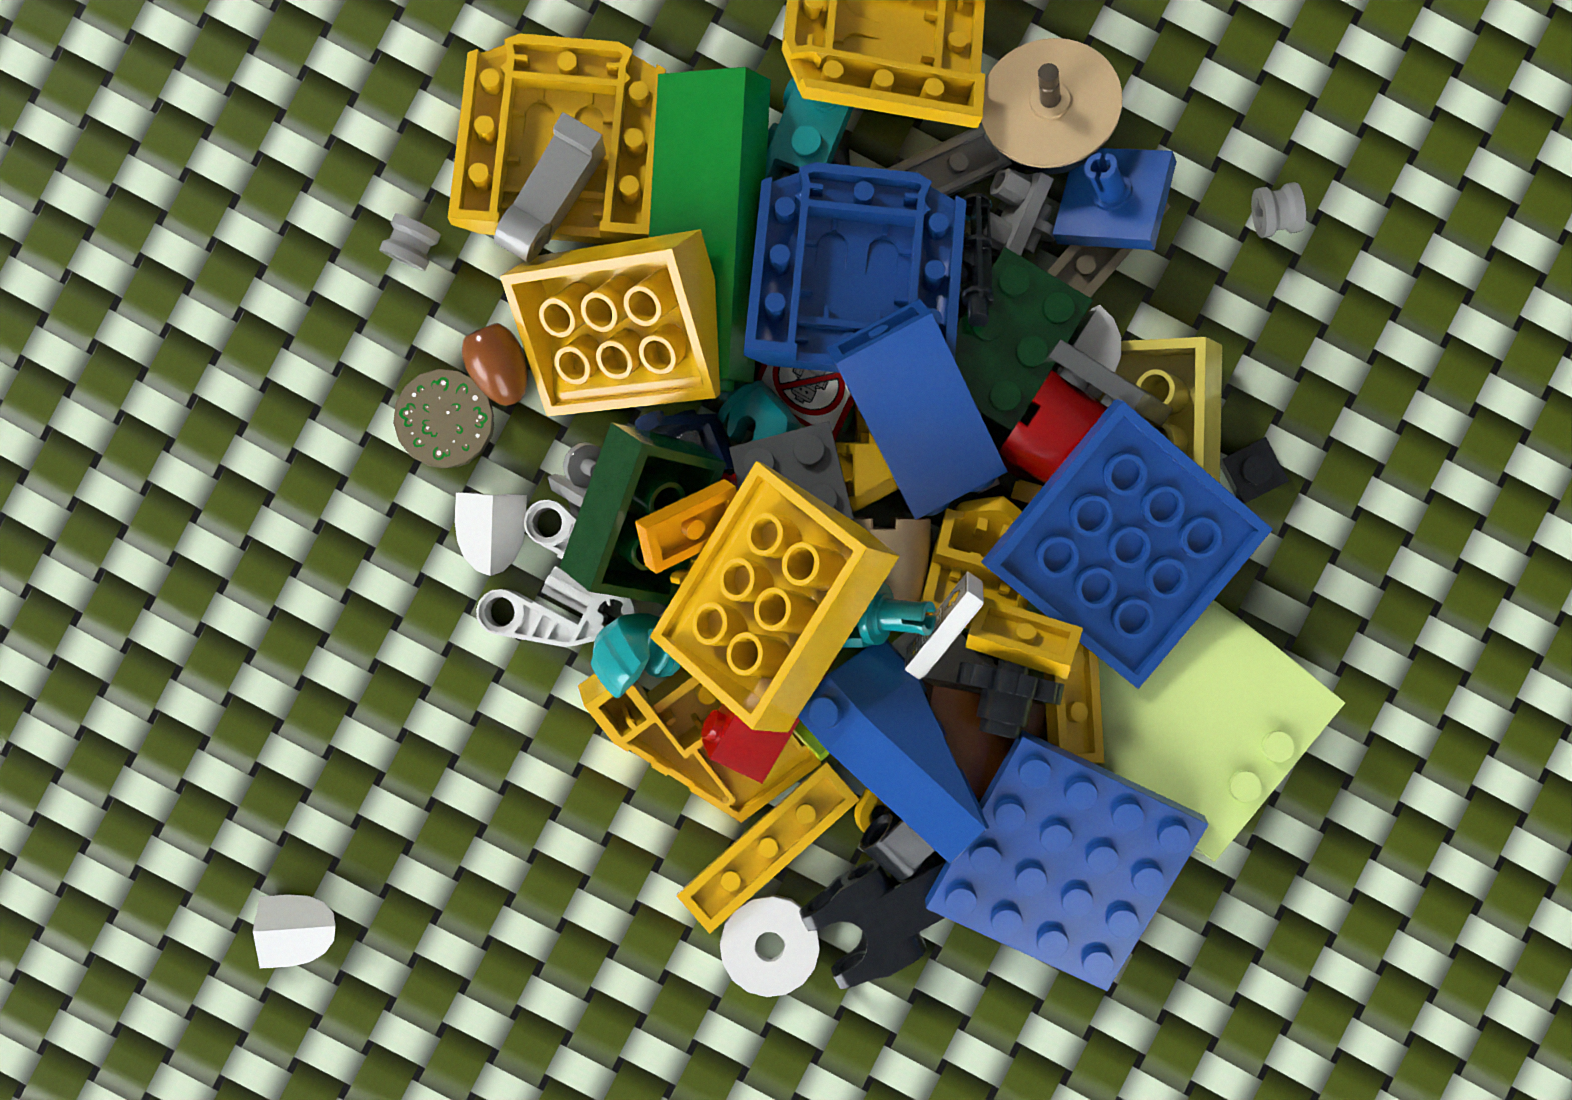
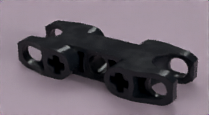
M938 852L931 853L916 872L904 880H897L894 876H889L886 870L875 860L867 861L836 877L826 889L799 910L801 920L808 932L823 929L837 922H850L862 930L861 940L857 947L838 959L831 967L833 977L840 989L851 988L874 979L889 977L911 965L925 954L927 945L920 931L946 918L926 909L925 904L927 894L946 863V860Z

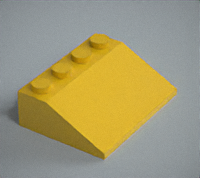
M701 229L538 255L532 262L524 261L500 276L547 417L713 399L720 395L715 277Z
M756 461L651 633L650 638L752 730L788 733L900 556L850 518L764 463Z

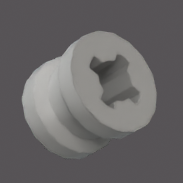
M1286 183L1280 190L1271 191L1267 187L1256 188L1253 191L1251 201L1252 218L1255 230L1260 238L1272 237L1278 230H1286L1289 233H1297L1304 230L1306 224V205L1302 189L1298 183Z
M395 213L391 221L393 227L392 234L389 239L382 241L379 251L410 267L426 271L429 264L427 258L428 251L431 246L438 244L441 234L414 219Z

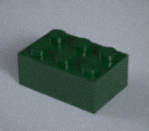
M1004 247L992 267L994 301L989 307V322L982 327L971 326L968 323L967 308L957 325L955 362L985 425L1007 438L1022 419L1056 363L1049 356L1060 339L1068 343L1093 299Z
M611 422L559 568L589 592L669 605L681 586L671 583L670 576L676 570L688 569L692 557L655 574L645 566L635 521L719 482L727 463L695 442Z

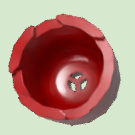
M1052 370L1031 402L1038 409L1026 426L1019 421L998 451V453L1006 457V461L1043 483L1050 479L1108 408L1096 397L1074 386Z

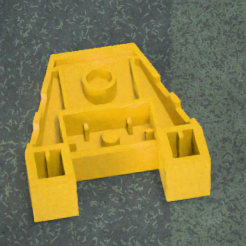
M683 667L649 692H646L639 682L636 681L620 698H615L600 682L595 673L578 685L584 707L615 745L627 752L630 750L651 763L652 768L665 776L670 775L689 787L691 792L741 823L821 765V761L794 732L763 784L709 759L701 741V731L708 715L713 710H719L722 702Z

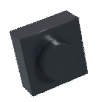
M1266 437L1220 459V467L1236 498L1243 504L1289 481Z

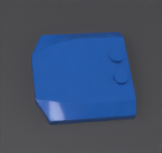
M814 162L799 167L798 173L772 182V177L763 179L760 191L744 356L768 366L839 373L826 349L827 347L921 299L933 313L955 360L966 201L957 195L956 199L953 200L931 187V180L917 172Z

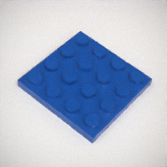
M1117 398L983 558L981 563L1048 617L1082 627L1083 631L1079 642L1139 689L1273 529L1128 404Z
M1022 730L1020 740L1015 739L979 803L989 828L953 863L949 864L946 861L925 898L926 909L1108 991L1209 824L1205 815Z

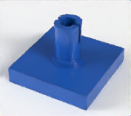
M1099 148L1095 154L1087 159L1086 163L1070 170L1053 230V236L1057 244L1154 250L1177 162L1173 151Z

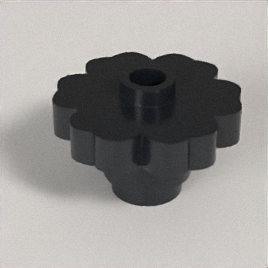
M1005 660L998 661L997 669L960 662L956 683L982 688L976 717H981L978 731L1020 740L1022 727L1028 728L1033 700L1061 705L1065 684L1029 676V667Z

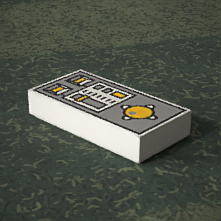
M967 571L933 615H936V623L933 632L928 636L917 634L906 647L905 670L919 680L921 677H925L983 606V581Z

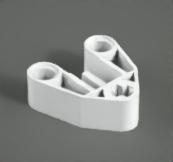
M540 500L532 504L526 511L524 528L533 541L557 553V557L562 559L577 517L563 504L551 500ZM554 509L562 518L561 529L552 537H544L538 529V519L543 512ZM554 566L551 574L548 575L541 592L583 614L580 622L541 601H533L509 589L492 590L484 594L479 600L476 609L477 620L481 627L489 633L561 647H570L595 641L597 634L607 626L608 615L602 612L606 603L608 606L615 605V600L623 603L621 612L624 615L639 613L635 599L589 592L557 566ZM501 597L511 601L515 611L513 620L506 626L497 624L491 614L492 605Z

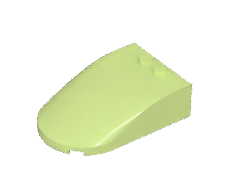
M1213 600L1139 689L1098 657L1105 763L1094 764L1205 815L1209 825L1194 849L1215 862L1343 707L1345 702L1273 643ZM1028 601L1027 611L1040 614V610ZM1029 668V676L1044 679V672Z

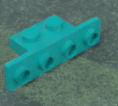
M792 77L784 92L783 105L785 109L779 124L773 123L768 130L765 179L772 177V182L781 179L785 168L799 172V167L814 162L831 164L854 107L803 99Z

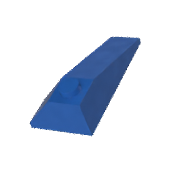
M887 639L883 644L868 646L828 674L818 684L798 718L833 757L951 864L989 828V825L963 769L957 766L945 739L947 733L941 720H936L924 692L927 690L922 679L919 680L905 670V658Z

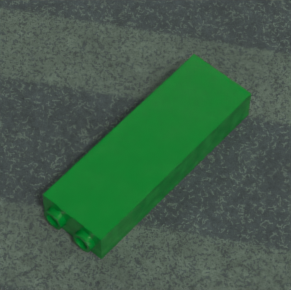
M748 67L658 74L649 237L701 229L715 277L720 392H734V383L754 384L755 360L744 356V344L761 182L766 177L771 79Z

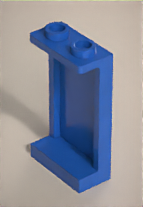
M921 299L904 306L826 348L890 470L905 504L915 520L924 515L932 516L944 511L951 501L968 492H978L988 488L995 482L998 476L1007 472L933 313Z

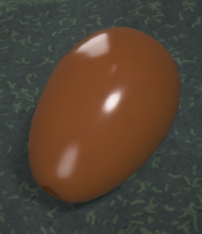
M500 323L491 324L465 336L462 343V358L468 374L477 387L488 398L500 405L507 406L519 402L527 390L528 371L521 344L516 336Z

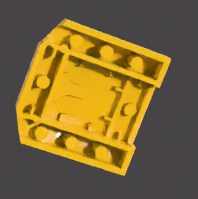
M787 0L781 51L803 99L977 129L983 118L985 74L981 73L986 0Z
M520 33L504 39V45L480 53L479 49L468 52L448 211L450 224L478 234L495 235L502 216L513 205L553 138V127L562 112L602 134L606 155L551 240L612 244L649 238L658 74L666 73V69L656 64L655 68L635 56L631 48L620 42Z

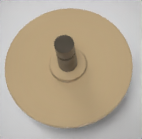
M1048 38L1026 43L1001 58L985 79L984 108L981 120L984 131L992 144L1001 153L1026 170L1035 173L1042 172L1044 174H1059L1073 170L1086 163L1087 159L1095 154L1114 132L1122 110L1120 80L1113 66L1101 53L1081 42L1062 38Z

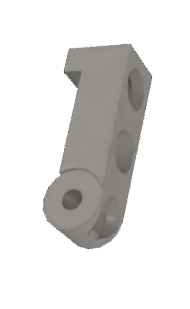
M562 112L553 127V138L513 205L502 216L495 231L494 243L528 263L532 262L541 252L544 245L549 243L606 155L602 134Z

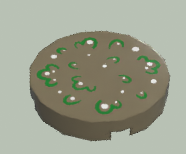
M437 369L420 374L404 387L395 403L393 424L398 441L411 457L430 467L452 468L469 464L484 452L493 436L494 413L490 398L477 387L470 377L459 371Z

